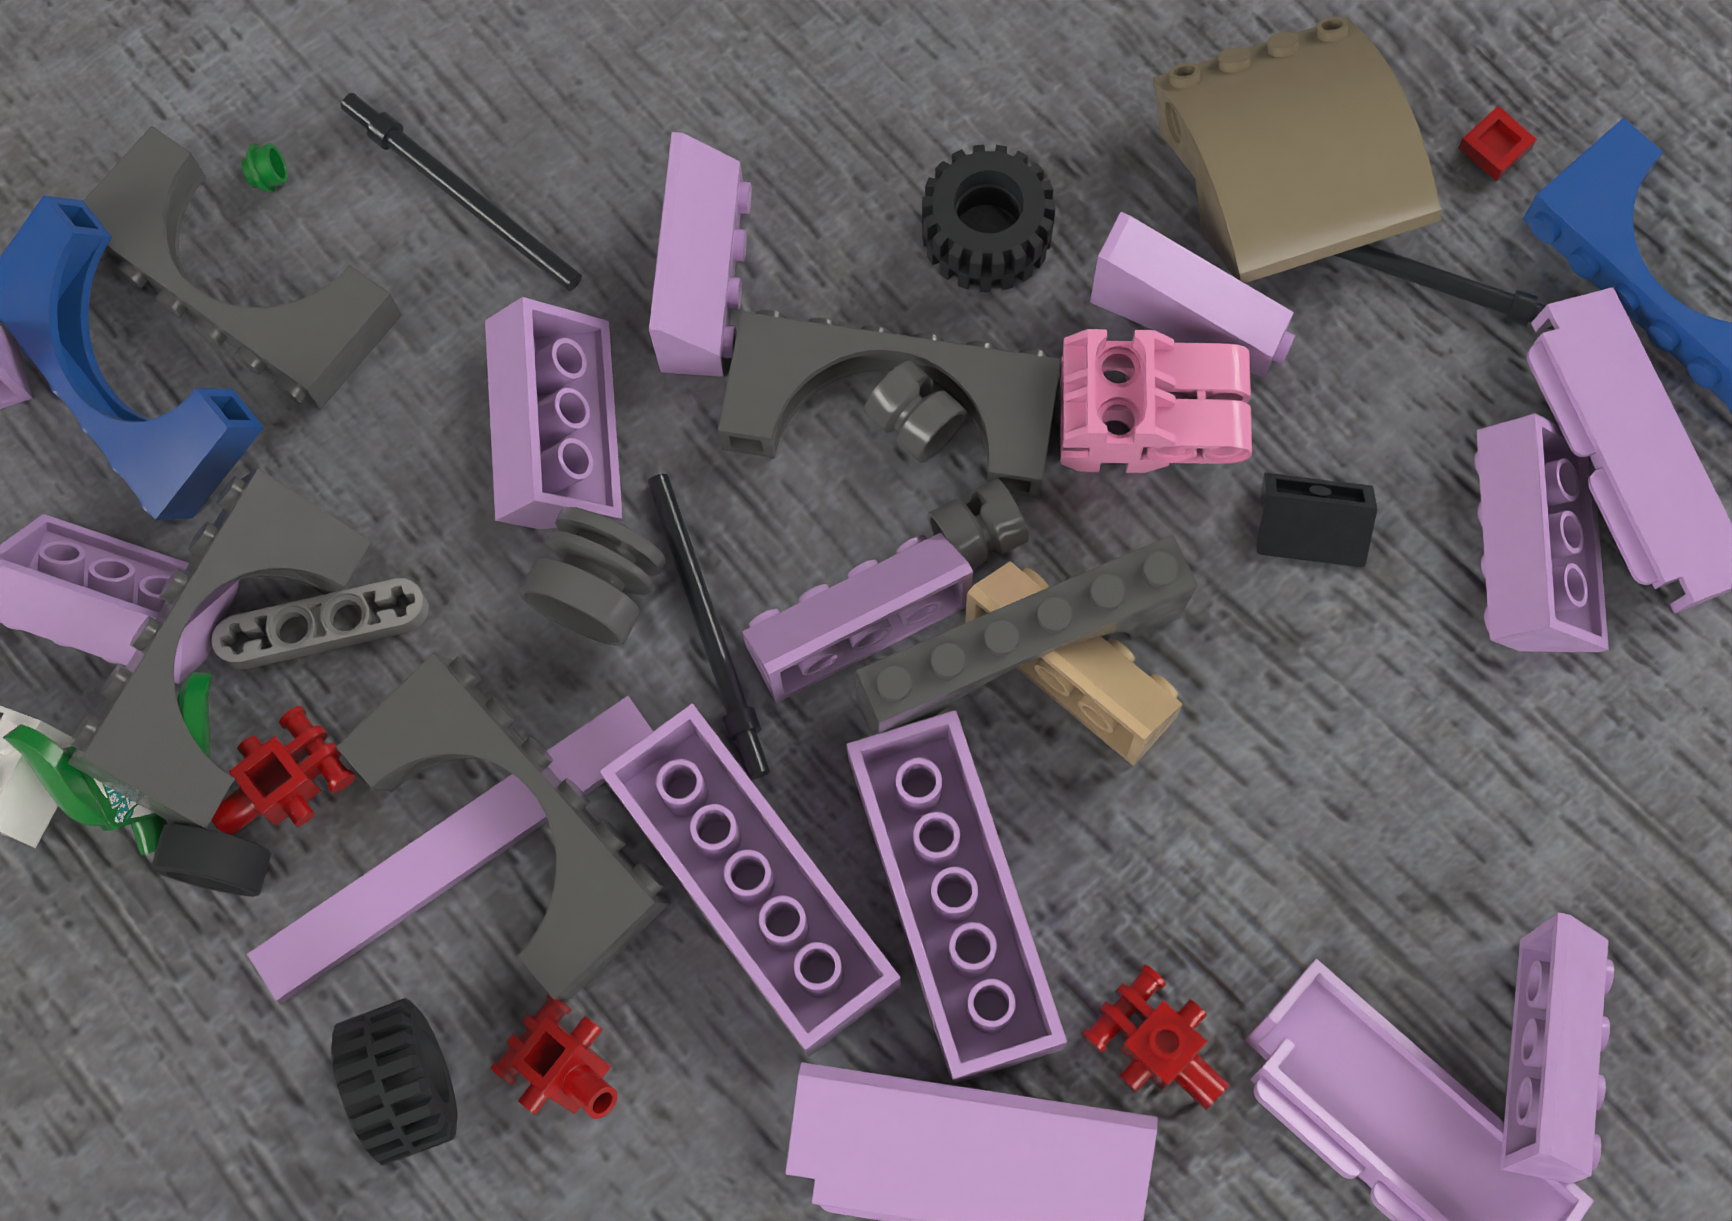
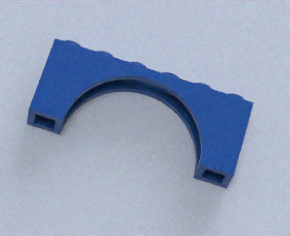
M1623 117L1536 194L1523 220L1529 224L1532 233L1540 241L1551 244L1568 260L1570 267L1578 276L1590 280L1600 290L1613 287L1627 316H1630L1647 332L1650 341L1660 350L1669 352L1687 368L1692 380L1699 386L1710 389L1728 406L1732 415V322L1703 315L1679 302L1656 281L1644 263L1634 234V204L1640 184L1647 178L1663 152Z
M43 195L0 256V322L5 324L21 345L20 348L23 354L35 363L49 381L53 393L61 398L76 416L81 429L96 442L106 455L111 468L122 476L139 498L141 507L148 514L152 515L155 520L193 518L264 427L234 389L195 388L179 406L154 419L137 413L118 398L106 382L97 364L91 344L88 318L89 298L94 273L112 236L83 200Z

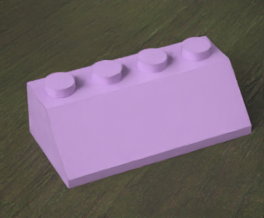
M672 132L649 332L661 373L724 377L725 359L733 357L737 337L736 326H729L731 309L739 310L741 304L742 281L741 278L734 277L736 261L744 262L746 256L747 233L746 230L739 229L741 214L750 213L752 187L751 182H743L740 161L680 132Z
M522 297L485 320L495 521L535 529L557 528L555 521L564 507L582 508L619 521L622 519L609 321Z
M1535 413L1476 430L1478 450L1475 453L1474 462L1480 478L1481 502L1478 505V518L1483 527L1484 541L1481 569L1486 579L1488 604L1485 609L1484 620L1490 640L1517 651L1602 652L1609 650L1598 508L1588 486L1589 476L1595 471L1590 457H1579L1572 453L1559 426Z
M42 514L0 544V623L11 629L23 630L47 638L57 645L73 647L102 657V659L109 663L127 666L137 650L130 646L136 631L148 616L156 619L166 603L165 600L159 597L163 587L178 568L185 572L189 563ZM239 580L226 583L214 590L199 604L189 618L177 646L174 663V683L180 684L208 658L212 649V634L216 626L226 618L238 591Z
M941 532L928 539L924 535L916 536L903 543L896 550V555L880 563L877 560L866 561L852 569L848 573V579L830 588L827 584L816 586L800 596L798 600L800 603L782 612H779L778 609H771L755 617L749 623L750 628L742 631L746 648L775 703L966 608L967 592L972 588L973 570L969 563Z
M1558 912L1520 939L1500 1170L1572 1184L1591 1177L1592 1170L1597 1168L1601 1156V1138L1598 1134L1594 1133L1596 1111L1601 1108L1606 1091L1605 1078L1599 1074L1600 1052L1605 1050L1610 1034V1022L1608 1017L1603 1016L1604 996L1610 991L1613 983L1614 964L1612 960L1607 959L1609 940L1569 914Z

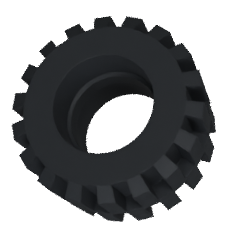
M984 144L974 145L972 154L966 155L962 149L953 153L952 164L950 165L942 161L935 168V178H928L925 185V197H922L923 247H927V257L932 266L940 263L939 274L945 279L949 280L955 275L958 277V286L969 290L971 283L980 285V292H991V287L994 284H1000L1002 291L1013 288L1014 278L1018 277L1022 282H1025L1032 277L1033 266L1038 268L1042 266L1052 241L1055 218V200H1052L1054 190L1050 180L1043 181L1044 170L1038 163L1030 167L1027 165L1028 155L1018 150L1014 156L1007 154V146L997 144L995 151H985ZM995 205L1012 214L1016 222L1001 232L981 233L967 227L959 217L972 207Z
M403 998L335 1024L332 1032L331 1057L339 1094L357 1138L376 1162L385 1166L455 1139L458 1112L450 1074L430 1024L423 1013L410 1000Z

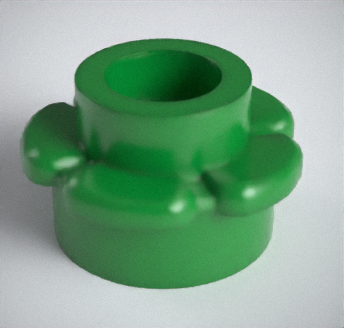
M254 143L249 146L246 158H243L241 163L247 182L253 188L259 187L263 192L274 193L276 186L284 184L288 180L287 166L282 154L271 143L264 146Z

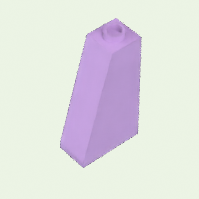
M1120 212L1098 255L1090 303L1182 343H1224L1244 346L1250 352V372L1264 379L1273 361L1281 365L1283 364L1296 336L1287 332L1294 312L1132 216Z

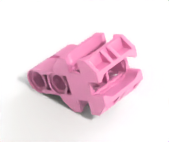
M1087 329L1064 338L1063 356H1061L1060 364L1061 465L1079 472H1099L1101 463H1126V473H1147L1167 467L1169 463L1232 464L1243 462L1252 456L1251 406L1247 404L1251 400L1250 352L1246 347L1238 344L1174 343V339L1155 330H1135L1132 341H1106L1107 329ZM1113 370L1121 371L1125 374L1127 382L1113 383L1107 380L1103 374ZM1120 421L1126 424L1130 431L1123 435L1112 434L1107 431L1105 423Z

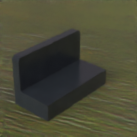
M1264 472L1261 488L1262 515L1256 543V551L1259 555L1354 567H1364L1366 565L1378 510L1372 485Z

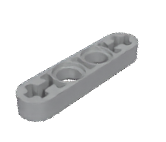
M394 578L232 615L223 619L216 626L212 634V647L214 652L228 666L238 670L251 669L413 631L425 622L429 604L422 590L413 581L405 578ZM405 594L410 602H415L406 607L407 615L398 617L393 609L378 611L377 615L381 622L376 624L375 614L369 604V601L375 600L374 602L380 609L390 608L397 605V596ZM346 605L359 606L362 610V619L354 629L341 631L335 628L334 616L341 607ZM293 617L306 619L308 631L302 640L296 643H285L281 640L280 629L288 619ZM265 624L267 636L272 644V647L268 648L261 639L247 641L243 646L244 652L237 654L228 646V644L236 642V633L243 631L252 639L266 636L262 629V626Z

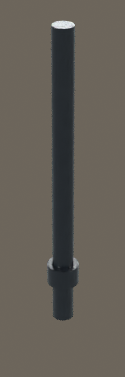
M349 93L342 100L341 109L366 128L367 136L382 149L387 150L391 148L566 290L572 291L578 286L582 279V275L403 133V125L386 112L378 113L355 93Z
M1369 244L1334 255L1506 314L1505 320L1525 327L1546 306L1537 302L1538 296L1518 289L1512 294ZM1553 326L1547 328L1550 330H1555Z
M668 474L655 475L648 480V484L727 713L723 717V722L729 739L737 742L750 780L764 777L770 773V769L757 735L761 731L754 707L747 706Z

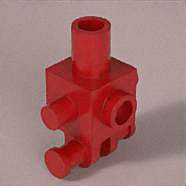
M302 706L290 709L279 720L280 726L283 729H287L294 738L287 745L276 736L262 745L255 735L246 738L238 745L237 750L244 760L229 770V773L235 778L240 787L222 800L211 819L222 833L234 835L260 814L276 826L289 817L296 827H300L310 821L315 814L307 802L322 791L314 781L317 776L323 775L329 783L328 788L332 793L345 789L355 779V774L352 770H347L339 760L341 752L336 748L337 745L335 743L327 745L324 743L328 737L327 732L321 725H312L305 716L306 711ZM309 755L308 758H306L304 761L300 763L301 760H303L306 756Z
M1145 964L1140 969L1141 973L1129 986L1122 983L1115 990L1119 999L1114 1005L1107 1001L1101 1005L1098 1010L1102 1015L1089 1029L1085 1028L1081 1035L1094 1049L1103 1054L1107 1049L1106 1045L1120 1032L1127 1041L1119 1050L1131 1061L1127 1068L1119 1075V1078L1127 1087L1136 1093L1150 1079L1163 1090L1174 1080L1199 1105L1207 1110L1230 1085L1197 1054L1208 1041L1195 1028L1207 1014L1191 999L1178 1012L1173 1010L1164 1000L1154 1010L1146 1002L1158 989L1162 990L1166 986V982L1155 970ZM1134 1013L1144 1021L1139 1028L1128 1020Z
M548 994L546 996L547 1001L536 1015L532 1016L528 1013L522 1020V1023L528 1027L523 1035L519 1037L514 1033L511 1034L506 1041L510 1045L509 1049L498 1063L494 1062L490 1069L512 1086L517 1081L515 1077L518 1073L531 1083L518 1099V1102L534 1115H537L550 1098L573 1114L581 1108L593 1119L602 1118L614 1108L618 1097L617 1091L603 1079L611 1066L590 1048L603 1029L584 1015L573 1031H568L558 1023L565 1014L569 1015L572 1008L561 999L554 1000Z

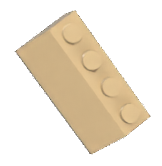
M1009 561L976 583L967 592L965 623L1044 590L1049 586L1035 571L1029 568H1024L1021 571ZM1101 636L1090 638L1053 651L1017 667L1020 672L1132 766L1138 763L1173 723L1183 705L1176 699L1178 692L1166 679L1155 673L1148 676L1133 663L1135 657L1130 650L1114 638H1109L1107 641Z

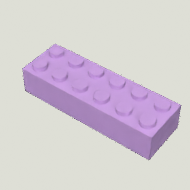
M693 703L599 771L611 791L808 1057L901 987V979L898 973Z
M957 711L947 712L847 743L848 760L952 1085L1063 1050L1067 1040Z

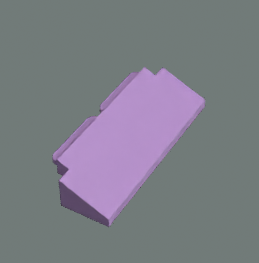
M1614 288L1547 304L1531 324L1535 332L1551 326L1555 330L1544 332L1537 338L1527 353V362L1570 450L1579 457L1589 456L1596 469L1589 476L1588 486L1632 577L1640 584H1652L1654 589L1679 580L1685 595L1670 604L1674 614L1732 591V523Z
M1315 959L1244 1040L1266 1060L1250 1079L1255 1084L1254 1095L1258 1102L1341 1176L1348 1179L1358 1176L1371 1187L1370 1196L1373 1204L1391 1221H1581L1594 1202L1592 1198L1574 1183L1569 1184L1500 1170L1504 1122L1318 959Z
M801 1062L786 1175L815 1179L812 1204L820 1205L827 1212L880 1221H1143L1156 1142L1158 1117Z

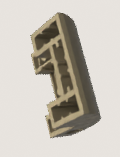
M1348 17L1325 18L1319 21L1316 27L1297 33H1277L1269 37L1265 43L1246 49L1240 47L1229 48L1222 51L1217 58L1198 64L1181 63L1173 66L1169 73L1153 77L1160 134L1196 180L1201 233L1234 277L1243 283L1441 221V207L1432 168L1408 100L1380 51Z

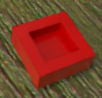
M1497 106L1462 138L1458 149L1497 182L1532 150L1537 138L1501 107Z

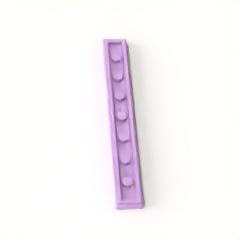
M627 696L548 749L547 752L553 759V762L548 767L561 782L568 778L587 795L605 783L604 778L599 772L602 768L651 734L653 730L629 696ZM511 774L247 953L274 999L282 1004L548 822L546 814L530 789L519 778Z

